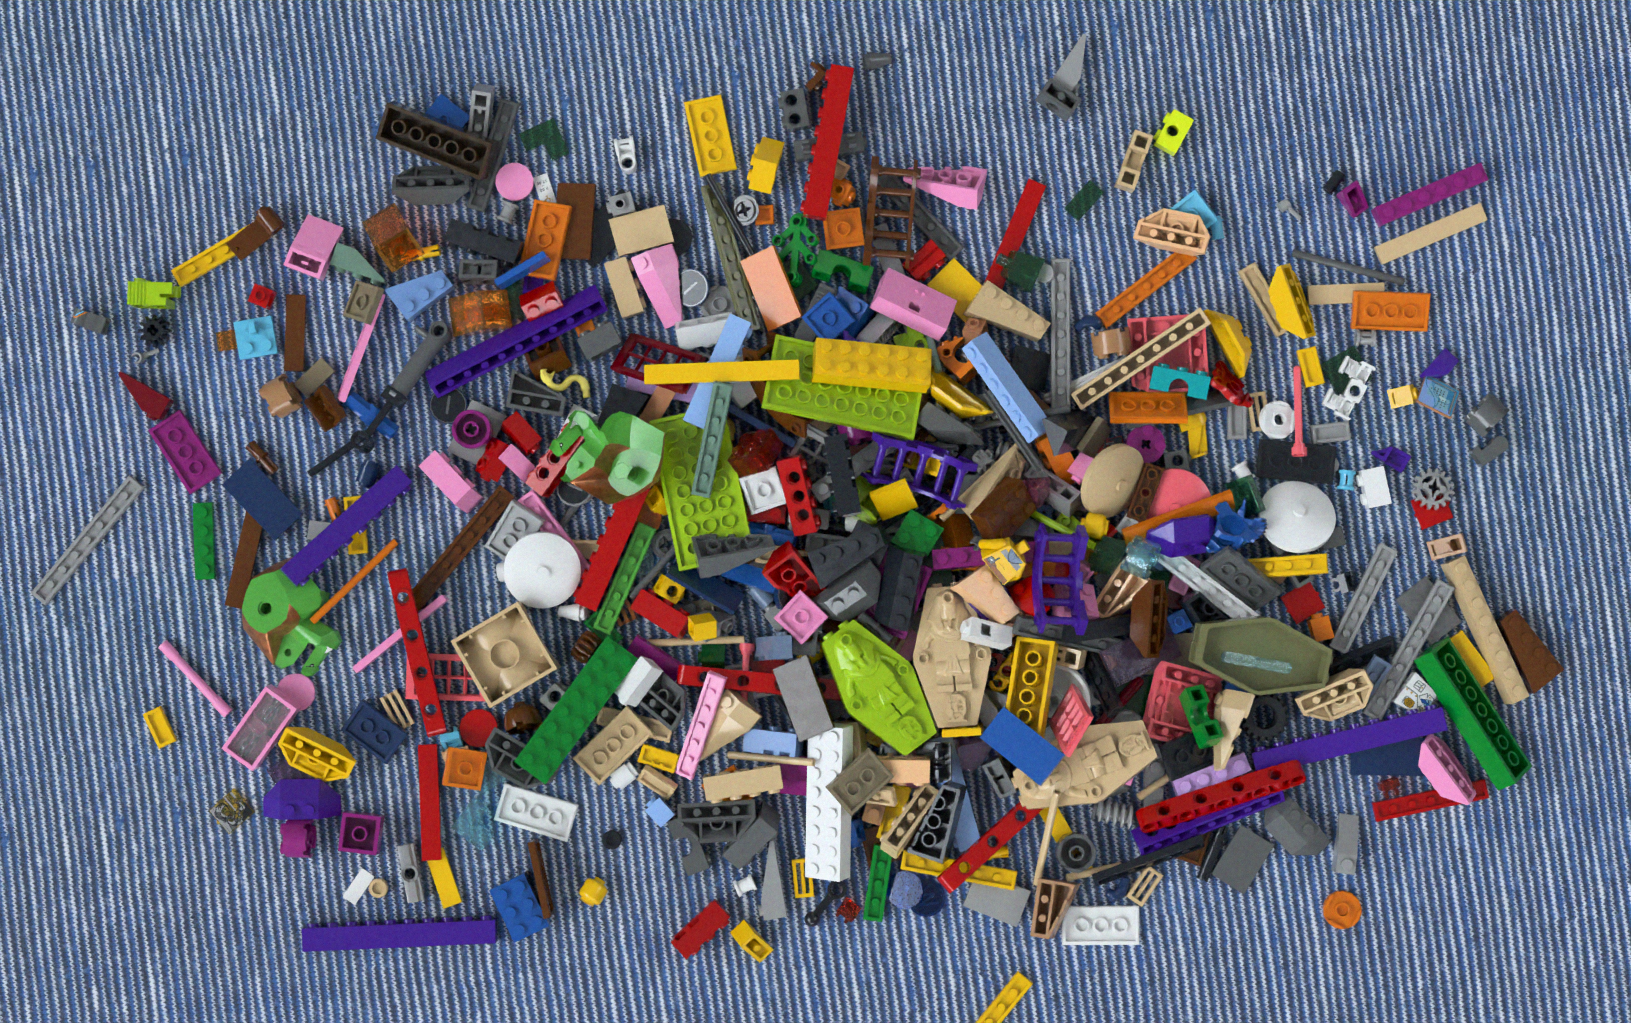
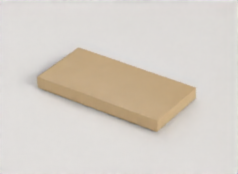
M628 705L596 734L573 759L600 785L653 735L654 731Z

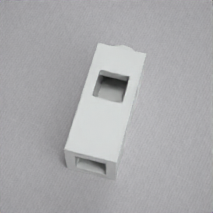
M976 617L964 620L960 626L961 640L1000 650L1010 647L1012 644L1013 627Z
M640 656L614 691L619 697L618 701L625 706L631 705L636 707L662 674L663 670L652 659Z

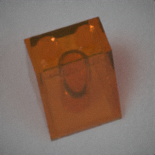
M395 203L362 222L374 248L392 273L425 254Z
M480 290L448 299L454 337L472 336L513 328L507 290Z

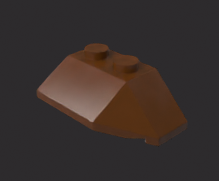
M1149 580L1132 597L1130 637L1144 658H1159L1160 650L1166 638L1168 596L1164 580Z

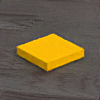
M905 478L869 492L882 521L918 507L917 501Z

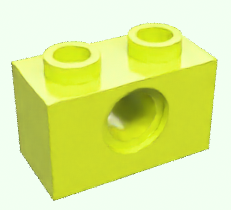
M1175 109L1171 113L1167 112L1162 121L1165 123L1163 129H1158L1153 137L1156 140L1153 146L1174 156L1194 120ZM1170 127L1174 128L1177 132L1176 136H1170L1167 129Z

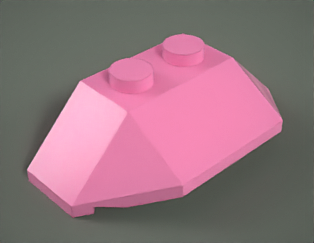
M1434 734L1427 735L1421 744L1419 768L1441 797L1469 805L1477 793L1472 788V782L1467 771L1444 740L1434 736Z

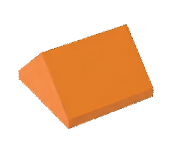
M954 512L945 522L939 518L940 515H937L936 520L932 521L944 528V534L942 535L944 547L961 548L974 545L970 544L974 536L967 514H955Z

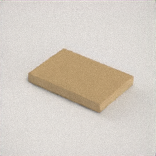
M664 205L609 219L619 257L674 242Z

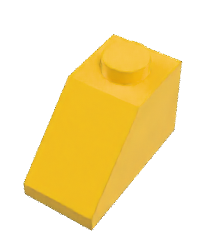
M745 920L730 932L740 947L759 963L774 950Z

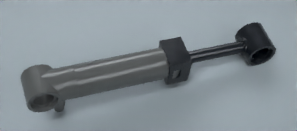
M433 322L429 327V332L419 326L414 328L425 339L392 385H387L380 396L387 402L367 430H358L350 438L351 445L360 453L367 454L373 450L374 440L372 435L393 406L399 410L403 408L408 401L406 397L443 345L451 341L452 331L444 322ZM440 330H444L442 335L437 336ZM366 439L365 443L359 446L360 441Z

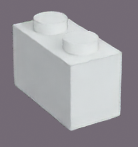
M1384 466L1357 471L1356 482L1358 487H1361L1360 501L1362 505H1365V509L1392 504Z

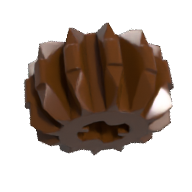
M585 631L574 644L571 656L578 662L587 663L600 646L601 639L594 632Z

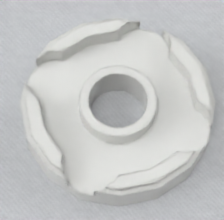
M1272 401L1266 404L1259 415V424L1262 431L1273 439L1287 437L1295 429L1294 410L1290 408L1288 403L1283 401ZM1276 415L1281 417L1280 425L1275 423Z

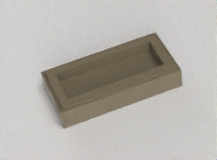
M321 357L294 385L308 398L336 371Z

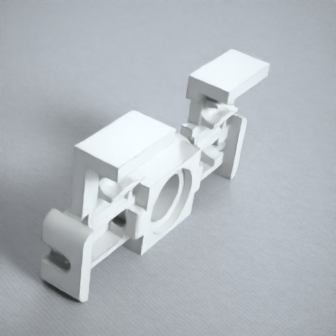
M1345 356L1338 372L1341 374L1343 372L1347 373L1351 379L1342 395L1334 394L1333 389L1329 388L1321 404L1332 410L1337 409L1338 411H1334L1336 416H1340L1346 421L1350 420L1351 418L1348 416L1355 403L1358 404L1368 387L1365 383L1371 371H1376V368L1364 361L1357 362L1349 358V356ZM1354 385L1360 389L1358 396L1350 394V388Z

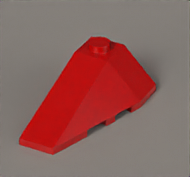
M789 540L773 551L762 570V574L773 587L787 592L791 597H794L801 590L812 599L827 589L826 587L820 589L813 569Z

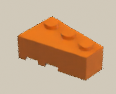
M1046 433L1035 439L1034 445L1039 454H1042L1044 457L1042 460L1046 468L1050 469L1054 475L1066 483L1073 484L1075 482L1071 479L1073 475L1067 471L1074 462L1071 452L1054 456Z

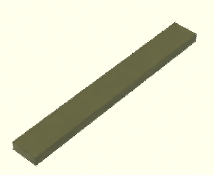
M720 182L716 183L721 193L723 194ZM704 185L700 189L736 316L751 322L753 331L760 330L761 326L747 277L740 262L742 259L733 228L709 185Z

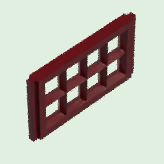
M631 333L610 366V369L644 381V373L639 371L643 362L665 364L662 361L667 352L678 356L674 364H679L682 357L692 360V363H705L706 357L636 333ZM637 343L648 346L643 356L632 353ZM652 348L663 351L658 361L647 358ZM629 356L640 359L635 369L624 366ZM693 383L656 384V386L680 394H687Z

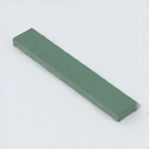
M716 380L713 383L691 491L693 495L706 498L711 497L734 384Z

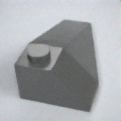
M710 533L691 537L700 578L720 575L775 549L772 536L769 534H747L745 537H735V534H728V537H717V534Z

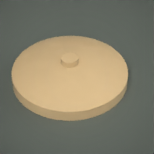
M1119 443L1105 448L1093 459L1084 474L1081 485V500L1089 512L1104 514L1108 518L1119 514L1131 504L1144 469V460L1138 450L1130 445Z

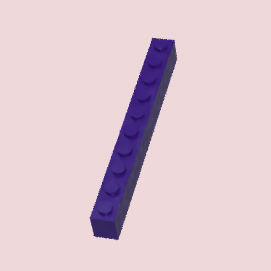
M594 284L563 300V307L530 322L526 319L425 371L428 383L436 397L439 398L608 311L596 285Z
M1436 704L1425 706V710L1418 711L1415 708L1407 710L1404 715L1399 716L1398 713L1387 715V719L1384 720L1373 718L1369 719L1367 724L1361 725L1360 722L1349 724V728H1332L1330 733L1326 734L1320 731L1312 733L1311 737L1305 739L1303 736L1292 738V742L1285 743L1284 740L1274 742L1273 746L1268 748L1265 745L1254 747L1255 751H1251L1255 771L1291 760H1299L1301 765L1446 731L1448 728L1443 708Z
M481 915L479 919H473V916H461V919L454 920L452 916L442 917V920H434V917L423 918V921H415V918L403 919V922H396V919H386L384 923H377L376 920H366L365 924H357V921H346L344 925H338V922H326V925L319 926L318 922L307 923V926L302 928V952L492 944L498 941L497 918H492V915Z

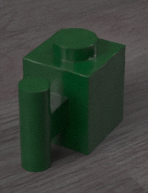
M702 644V651H698V663H701V667L725 669V645Z

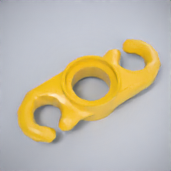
M1014 652L1008 655L999 667L997 674L993 676L994 680L1002 682L1001 687H995L994 681L990 680L989 686L991 690L997 692L1004 691L1010 683V677L1002 674V668L1005 666L1012 668Z

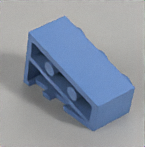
M440 270L386 288L385 292L406 320L411 322L456 287L447 275Z
M755 724L748 733L744 734V752L767 753L778 756L788 755L790 757L803 756L804 741L799 742L794 728H788V731H781V727L769 726V729H762V725Z

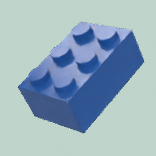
M527 871L489 890L514 943L550 926V919L543 918L539 896Z

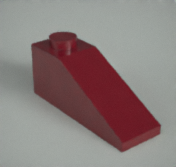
M120 371L119 377L141 410L147 413L146 417L155 422L157 419L163 421L174 400Z

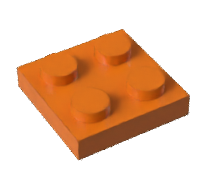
M860 207L828 211L827 219L823 221L826 250L864 246Z
M448 746L442 785L481 791L487 752Z

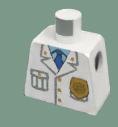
M1411 672L1398 689L1392 703L1406 710L1417 708L1418 711L1425 710V706L1435 704L1433 700L1437 695L1416 672Z

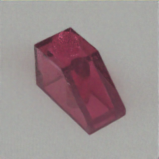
M1025 478L1023 483L1036 508L1041 507L1045 503L1044 500L1050 494V478Z

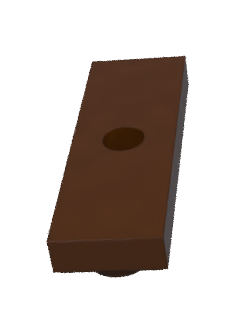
M1148 462L1145 463L1126 517L1139 522L1146 520L1164 468ZM1143 489H1147L1149 491L1148 496L1142 495Z

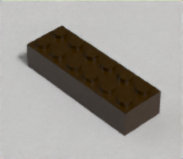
M395 101L387 102L375 138L478 180L487 179L499 144L497 141Z

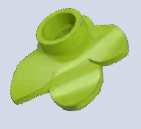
M908 326L907 333L898 334L893 337L894 343L898 346L917 347L919 343H922L924 348H928L924 335Z

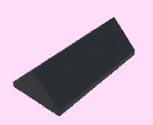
M1077 409L1069 413L1042 419L1053 455L1057 456L1077 450V445L1096 417L1081 409Z

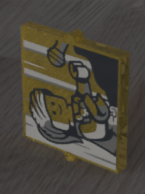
M235 788L208 810L217 820V824H220L228 834H231L255 813L246 802L247 799L243 798Z

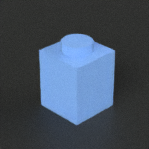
M653 797L646 804L648 808L645 812L660 827L676 813L661 797L658 799Z

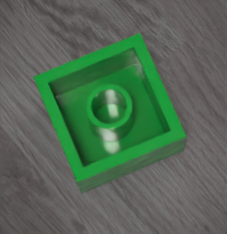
M911 509L893 537L891 545L927 553V562L932 550H934L944 534V528Z

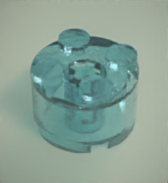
M1136 535L1133 542H1129L1125 552L1128 554L1123 559L1120 569L1143 580H1147L1152 574L1149 569L1151 570L1153 566H1156L1159 559L1161 544Z

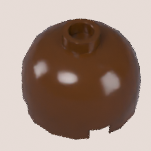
M524 701L514 703V707L510 708L504 716V727L508 735L524 734L525 730L531 728L532 731H535L543 723L539 710L531 704H525Z

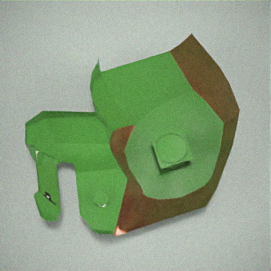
M575 410L568 417L570 421L559 437L552 441L549 447L559 457L579 436H584L585 442L567 462L565 474L560 478L564 482H570L610 505L633 498L648 490L659 481L664 458L665 433L641 419L621 411L607 418L602 428H600L588 413Z
M288 558L266 568L251 579L242 605L243 629L269 661L280 669L293 665L307 644H314L315 649L302 667L301 672L305 676L312 677L319 671L320 664L332 649L337 650L342 639L338 630L320 620L316 624L310 620L329 601L330 593L321 591L311 578L304 586L299 584L295 587L280 571V568L291 559Z

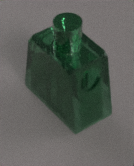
M1010 251L1008 256L1000 253L996 259V264L1003 267L1000 275L1020 291L1031 293L1045 259L1019 251Z

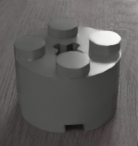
M1490 393L1477 404L1480 407L1479 409L1475 406L1464 418L1466 423L1482 438L1510 410Z
M1070 832L1062 835L1055 847V856L1059 864L1066 870L1073 873H1081L1093 865L1096 859V849L1093 842L1084 834ZM1077 848L1080 853L1074 857L1071 851Z

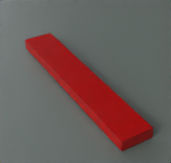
M1028 179L984 282L988 280L1002 290L1044 193L1045 185Z
M438 744L418 745L422 861L442 860Z
M1485 779L1471 781L1472 788L1477 793L1472 802L1489 798ZM1435 789L1371 802L1376 822L1462 804L1441 797Z

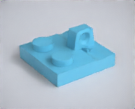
M1197 189L1170 208L1171 210L1200 215L1206 228H1209L1219 220Z
M272 316L233 322L241 361L279 354Z

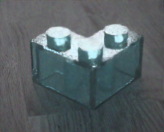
M477 795L474 796L451 829L483 851L496 834L481 823L492 806Z

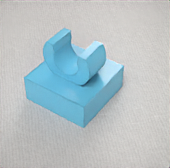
M453 726V732L440 735V742L444 750L448 749V746L463 747V739L456 726Z

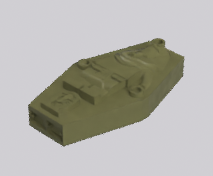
M1253 616L1196 622L1188 661L1246 692L1265 695L1325 688L1329 681L1328 671L1333 661V650L1277 619Z

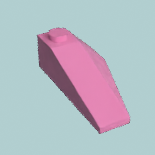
M962 166V170H951V167H944L943 170H934L932 167H918L921 168L920 180L916 179L917 188L956 206L977 210L983 195L987 169ZM904 176L903 181L912 185V177Z
M673 244L661 246L632 257L631 260L637 276L664 328L668 329L675 326V322L683 321L682 300L679 288L681 283L678 268L680 267Z

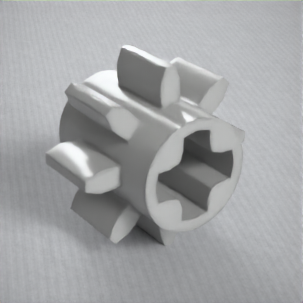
M982 449L978 450L972 457V461L978 464L976 470L978 473H981L982 470L986 472L995 463L996 458L988 449L985 452Z

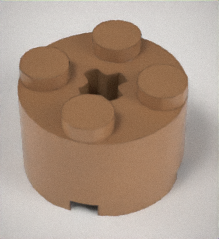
M1124 327L1125 331H1121V328L1099 331L1098 336H1095L1094 332L1090 333L1094 356H1098V359L1109 358L1110 353L1117 352V356L1129 354V350H1132L1129 328Z
M286 374L279 375L262 385V388L259 389L261 397L264 400L266 399L269 404L268 410L272 416L277 415L280 418H284L303 407V404L299 403L302 401L298 389L293 382L288 383L286 379L289 377Z

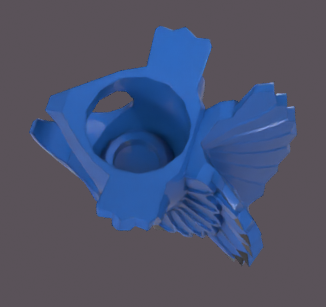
M1245 497L1237 513L1232 511L1226 501L1217 503L1215 509L1219 514L1216 518L1215 531L1206 547V551L1208 553H1217L1228 545L1236 551L1243 545L1253 544L1260 537L1263 538V533H1266L1265 530L1268 529L1266 526L1268 525L1265 518L1244 519L1246 513Z

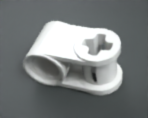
M633 136L621 140L614 139L615 151L622 172L625 174L634 173L637 169ZM631 160L633 165L630 168H625L623 163Z

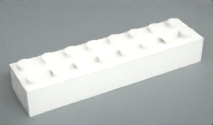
M834 723L836 728L808 739L807 758L815 759L816 763L815 766H807L805 877L840 882L850 877L851 816L825 786L853 760V725Z

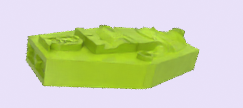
M845 620L838 626L840 630L836 633L831 631L822 637L824 641L821 643L844 709L851 717L901 755L907 756L937 733L914 669L909 661L855 620L850 622Z

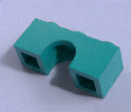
M1159 362L1158 366L1153 367L1150 389L1168 392L1170 383L1173 380L1183 379L1188 384L1187 396L1207 399L1211 377L1207 376L1208 372L1196 370V374L1188 373V368L1177 366V370L1169 369L1170 365Z

